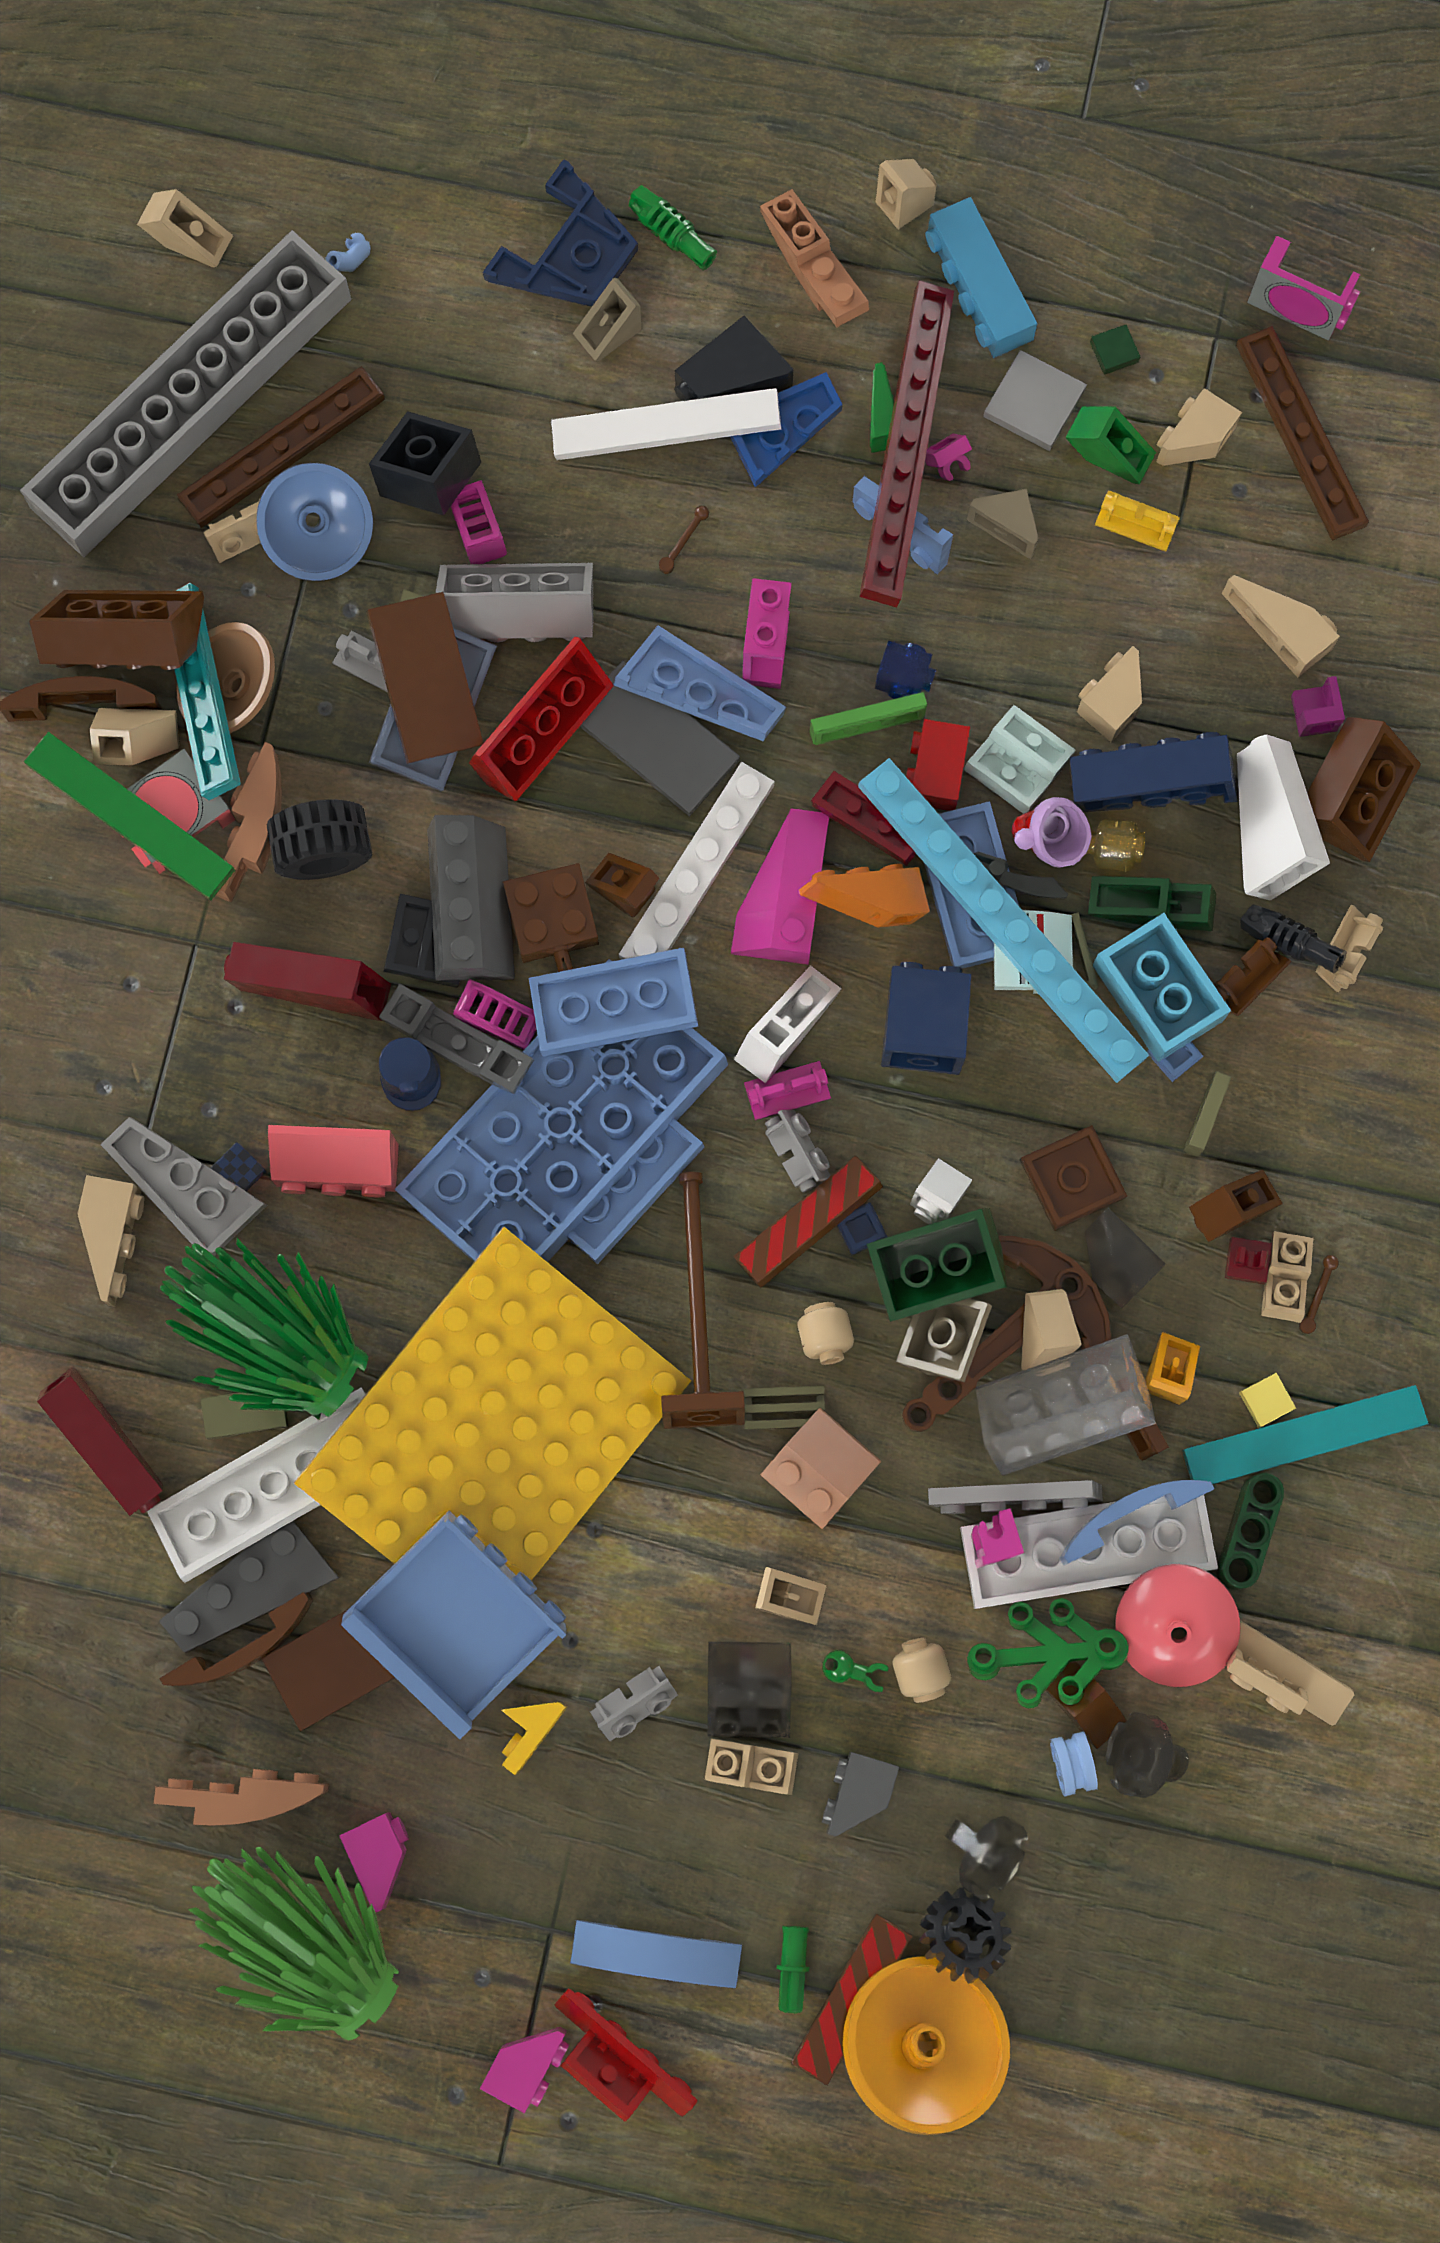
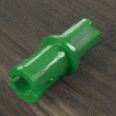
M782 1926L781 1964H777L776 1968L780 1970L778 2008L779 2011L785 2013H800L803 2010L805 1972L810 1971V1967L806 1966L809 1928Z

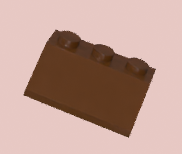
M1347 717L1307 792L1322 840L1365 862L1371 861L1421 766V763L1385 721Z

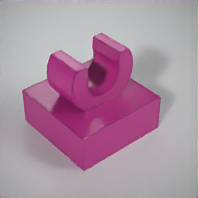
M951 434L927 448L925 459L927 466L937 467L940 476L944 480L951 481L954 479L950 472V465L954 461H957L962 471L970 470V462L963 455L972 450L966 435Z

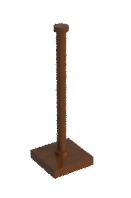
M684 1172L679 1174V1184L683 1186L694 1393L661 1396L664 1429L744 1425L745 1423L744 1391L710 1392L699 1185L703 1183V1176L700 1172Z

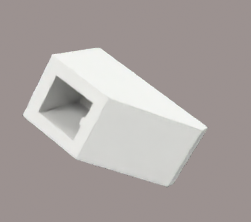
M938 1158L914 1193L910 1203L911 1206L916 1208L914 1214L928 1224L949 1219L969 1188L972 1179Z

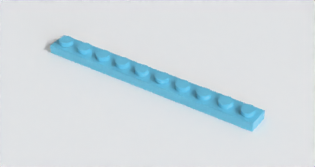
M890 758L859 782L858 787L1116 1083L1149 1056Z

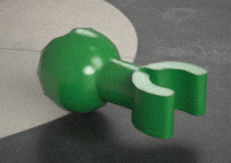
M842 1650L830 1652L825 1656L822 1663L823 1673L829 1681L843 1683L850 1678L863 1682L867 1689L874 1692H882L883 1687L873 1684L871 1678L866 1676V1673H873L877 1669L881 1671H888L889 1669L883 1663H872L868 1666L855 1663L852 1657ZM828 1659H832L834 1662V1667L831 1670H828L825 1666Z

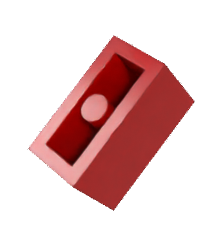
M924 719L922 731H914L910 754L917 755L915 768H907L906 777L934 809L956 810L970 726Z

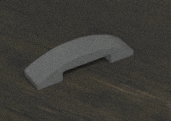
M401 984L398 985L379 1016L381 1020L407 1037L418 1040L427 1049L512 1094L515 1093L534 1062L532 1057L501 1040L496 1041L437 1008L432 1001Z

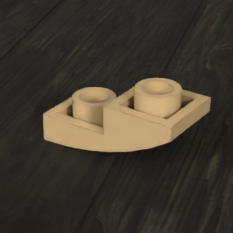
M1273 1232L1267 1283L1264 1284L1261 1316L1301 1323L1305 1316L1307 1280L1311 1274L1314 1238Z
M711 1739L705 1780L792 1795L799 1753Z

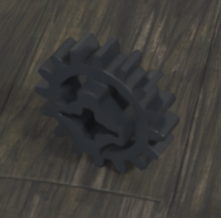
M958 1888L953 1897L948 1891L944 1892L938 1898V1902L934 1900L928 1906L926 1911L929 1915H926L920 1921V1926L928 1930L919 1938L920 1943L930 1944L931 1947L925 1954V1958L933 1959L936 1957L939 1961L936 1971L940 1973L945 1968L951 1970L950 1979L954 1982L962 1974H964L967 1984H972L978 1978V1975L983 1980L987 1979L994 1973L993 1969L997 1971L1004 1964L1005 1960L1002 1956L1011 1950V1945L1003 1941L1012 1933L1011 1928L1001 1927L1000 1921L1006 1914L1004 1912L995 1914L991 1910L995 1900L991 1898L984 1904L980 1901L981 1896L978 1890H975L970 1897L966 1896L964 1888ZM951 1912L952 1916L948 1919L949 1922L945 1926H941L945 1914ZM985 1945H989L987 1955L980 1959V1955L983 1953L982 1948Z

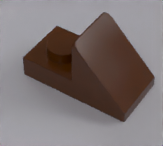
M608 853L585 883L628 916L635 917L655 892L654 885L660 878L648 867Z

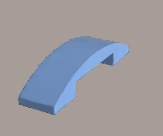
M1181 1480L1153 1485L1134 1492L1107 1506L1091 1518L1068 1543L1060 1556V1560L1063 1565H1066L1104 1546L1105 1544L1097 1531L1098 1529L1165 1496L1170 1508L1173 1510L1213 1490L1214 1487L1211 1481Z
M577 1920L570 1963L649 1978L736 1988L742 1944L702 1938L701 1940Z

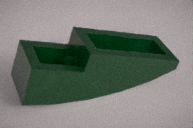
M1092 876L1088 914L1089 916L1113 921L1145 925L1165 913L1175 929L1213 931L1217 893L1212 884L1172 883L1170 878Z

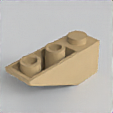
M86 1175L78 1218L100 1299L107 1305L115 1307L117 1297L122 1298L125 1292L127 1276L122 1273L126 1258L130 1259L134 1252L136 1238L135 1235L131 1234L135 1219L139 1220L142 1216L144 1196H140L141 1190L132 1183Z

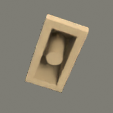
M914 159L885 160L879 166L876 203L899 230L934 206L936 181L930 171L926 168L921 169Z
M177 189L153 193L137 223L138 226L166 248L211 267L218 266L233 237L230 232Z

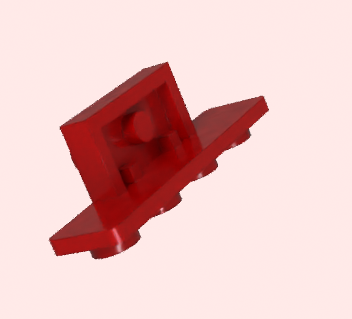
M568 1988L554 2004L561 2013L585 2033L560 2066L624 2122L631 2117L650 2090L682 2117L698 2102L691 2094V2088L687 2083L676 2076L671 2077L659 2067L658 2059L650 2051L635 2046L626 2038L627 2034L619 2024L612 2020H606L594 2010V2004L587 1996L580 1992L574 1993Z

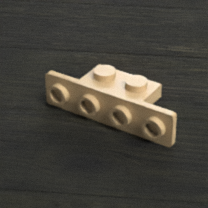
M1240 1620L1238 1646L1227 1662V1671L1232 1673L1230 1679L1248 1691H1251L1254 1687L1266 1694V1701L1283 1713H1287L1290 1709L1300 1715L1305 1709L1328 1724L1335 1725L1354 1696L1353 1689Z

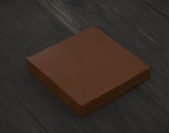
M1093 1125L1020 1158V1162L1054 1231L1127 1197Z

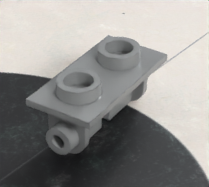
M353 631L348 636L342 634L336 644L339 652L332 663L388 692L375 643Z
M780 1110L778 1113L782 1121L779 1116H776L765 1122L768 1129L765 1133L778 1156H782L790 1150L793 1152L794 1156L782 1164L795 1188L800 1187L802 1193L816 1186L813 1179L825 1181L831 1176L827 1170L830 1167L829 1161L823 1151L818 1147L815 1148L808 1136L811 1130L805 1118L800 1113L796 1114L795 1110Z
M660 1666L653 1670L648 1667L626 1683L633 1693V1696L626 1699L620 1688L595 1703L596 1708L590 1711V1713L609 1741L630 1734L636 1728L638 1722L650 1714L654 1715L664 1711L671 1704V1700L678 1696Z

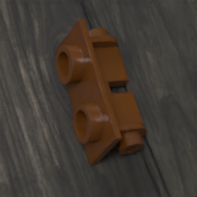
M1266 937L1254 943V946L1241 958L1245 966L1243 969L1234 965L1220 980L1214 983L1215 988L1230 1008V1013L1239 1016L1292 962L1289 958L1274 952L1277 949V945L1270 938Z

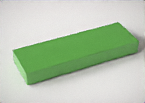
M924 692L811 719L810 736L812 743L819 745L921 720L925 717L927 708Z

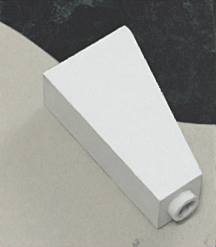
M1266 734L1252 740L1248 747L1237 754L1244 890L1247 895L1271 901L1330 864L1291 743Z

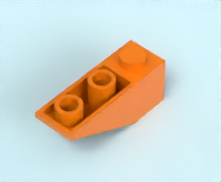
M902 864L888 865L881 868L880 871H869L868 867H858L847 871L846 874L836 875L834 870H824L811 876L812 880L799 889L801 896L877 928L910 925L930 912L919 867L903 868Z

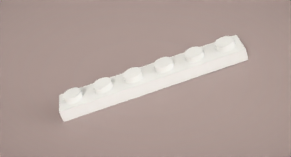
M740 763L620 951L619 958L621 960L668 951L672 948L773 789L774 780L745 763Z

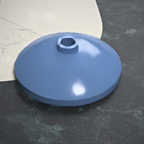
M305 463L288 468L269 483L259 501L256 525L263 549L280 569L300 579L321 581L340 576L359 562L371 540L373 517L367 496L359 484L347 473L326 464ZM309 513H317L320 520L316 526L311 527L306 524V516Z

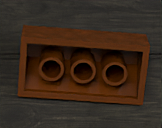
M63 590L29 620L39 663L56 664L58 668H68L76 664L90 665L95 669L105 668L110 665H125L127 669H139L145 666H160L164 670L179 668L196 651L204 594L203 591Z

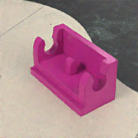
M1011 1508L999 1511L998 1515L992 1516L993 1528L988 1531L984 1521H981L979 1526L973 1527L972 1540L978 1559L975 1560L977 1568L1011 1559L1024 1553Z

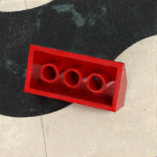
M575 636L469 762L486 785L515 802L614 686L580 638Z

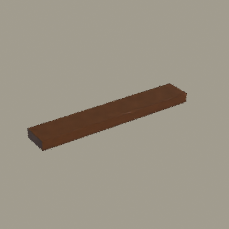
M1273 326L1238 339L1236 347L1331 540H1336L1367 527L1369 520Z
M362 366L178 493L179 501L199 527H204L385 400L384 393Z

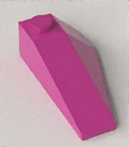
M790 809L736 915L731 954L809 965L817 902L801 896L799 889L812 880L811 876L822 871L829 821L827 815L822 812Z

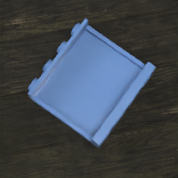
M449 1510L343 1614L341 1626L455 1736L461 1739L472 1728V1720L558 1635L563 1639L567 1634L566 1624L563 1622L566 1616L561 1609L550 1600L544 1603L534 1593L537 1588L525 1574L519 1572L515 1575L505 1565L508 1561L506 1556L494 1544L490 1543L488 1546H485L475 1536L478 1530L468 1518L462 1514L456 1517Z

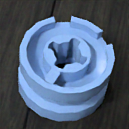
M1074 1733L1072 1738L1064 1740L1062 1737L1050 1739L1052 1758L1056 1765V1775L1063 1796L1073 1795L1076 1789L1084 1788L1086 1791L1097 1789L1095 1765L1085 1733Z

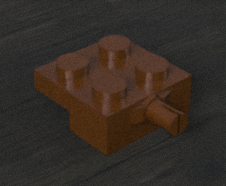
M579 863L503 881L523 963L554 956L558 972L564 971L562 962H565L567 970H572L573 966L569 952L599 945Z

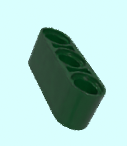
M1262 1473L1246 1480L1241 1487L1217 1564L1218 1569L1216 1573L1218 1579L1228 1589L1239 1590L1251 1587L1260 1576L1284 1498L1283 1484L1278 1477L1272 1474ZM1257 1482L1267 1484L1271 1490V1499L1267 1504L1258 1502L1254 1497L1253 1487ZM1246 1520L1254 1522L1259 1528V1538L1254 1543H1249L1242 1537L1241 1526ZM1234 1559L1242 1561L1247 1567V1576L1242 1582H1237L1230 1576L1229 1565Z

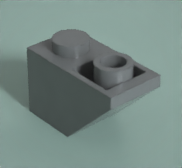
M850 1751L847 1759L840 1757L833 1782L840 1784L836 1800L828 1798L821 1823L828 1824L826 1833L836 1837L887 1809L899 1766Z

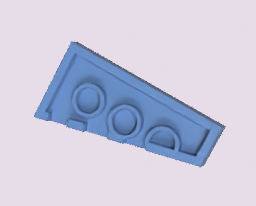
M659 625L618 673L614 682L616 687L761 741L766 739L783 717L786 706Z

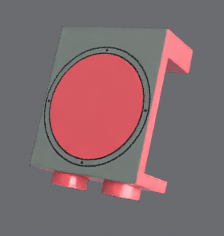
M185 749L128 788L129 791L192 837L216 821L222 829L235 821L230 809L220 796L210 801L201 796L194 761ZM137 846L131 848L145 868L152 864L159 874L166 870L163 865Z

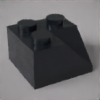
M407 411L370 461L369 466L380 497L444 516L482 462L471 429Z

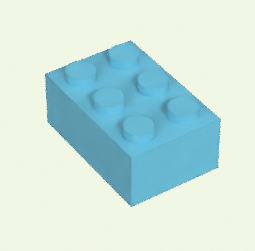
M1165 913L1100 952L1093 963V968L1157 1062H1160L1222 1023L1231 1012Z

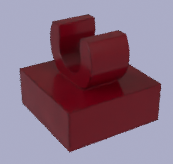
M1231 1237L1229 1239L1224 1278L1258 1284L1267 1283L1272 1243Z

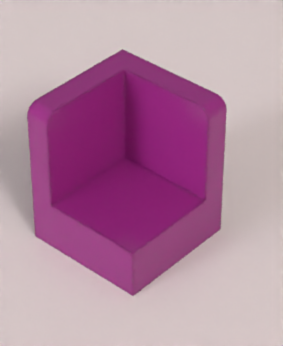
M1336 676L1328 677L1322 687L1295 690L1291 695L1299 737L1337 732L1345 720Z

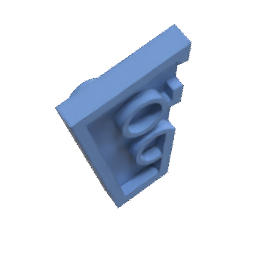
M864 476L854 486L852 502L856 511L863 518L871 520L874 517L879 485ZM916 511L910 546L911 557L920 567L924 569L930 568L938 574L948 563L953 534L944 528L939 533L935 532L927 524L929 522L928 518Z

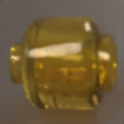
M1104 819L1098 824L1097 831H1091L1092 837L1087 854L1094 855V862L1097 868L1128 872L1135 867L1136 863H1142L1145 849V832H1139L1136 822Z

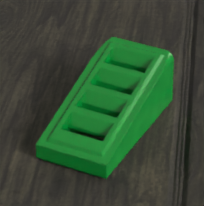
M882 362L876 363L873 370L870 425L871 453L886 450L894 406L885 364L883 365Z

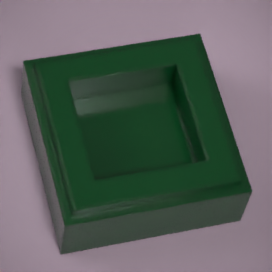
M1127 324L1091 336L1090 344L1104 375L1139 363L1140 354Z

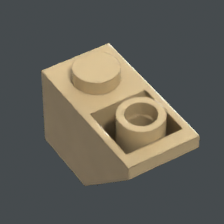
M1203 388L1196 400L1191 396L1187 399L1178 414L1181 420L1175 429L1168 426L1160 437L1157 446L1161 450L1156 462L1166 466L1215 458L1236 429L1242 412Z
M1134 646L1124 655L1120 652L1115 654L1105 666L1104 670L1107 673L1099 682L1092 679L1078 695L1082 700L1077 713L1110 742L1137 716L1142 704L1139 650Z
M99 708L90 727L93 764L135 765L178 749L179 735L176 710Z

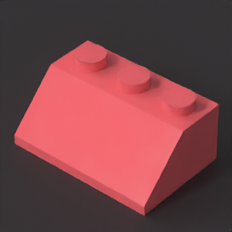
M268 1125L271 1181L277 1187H282L281 1192L305 1194L306 1188L321 1189V1194L344 1196L346 1190H361L362 1196L373 1198L385 1197V1192H396L394 1189L396 1188L399 1145L390 1130Z

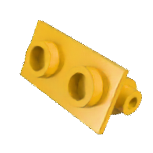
M1108 490L1095 525L1166 552L1180 517Z

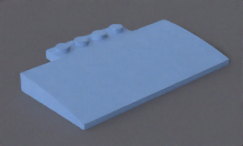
M693 1028L544 1057L540 1052L537 1036L523 1051L524 1054L532 1057L534 1062L515 1093L512 1094L491 1085L394 1190L473 1262L501 1228L505 1227L547 1262L569 1239L596 1264H599L704 1148L703 1142L677 1120L728 1066V1062L721 1051Z

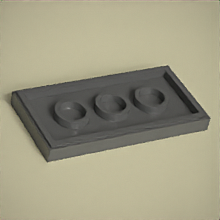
M623 660L608 676L613 685L615 677L626 665ZM613 686L580 725L583 730L689 817L740 761V756L688 713Z

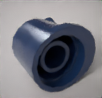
M412 1038L395 1039L383 1048L379 1057V1072L381 1085L387 1099L395 1107L406 1111H418L429 1106L437 1098L441 1089V1071L436 1057L422 1043Z

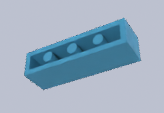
M969 197L930 214L928 231L925 232L928 246L933 253L938 252L943 261V274L950 285L955 284L959 292L958 300L962 311L966 316L971 315L975 322V333L980 345L983 348L988 347L992 357L995 358L1034 341L1038 323L972 198Z

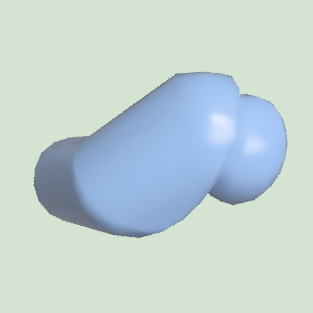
M351 234L353 239L347 238L345 242L349 250L347 252L330 251L326 256V261L338 271L353 272L370 254V243L365 241L363 234Z

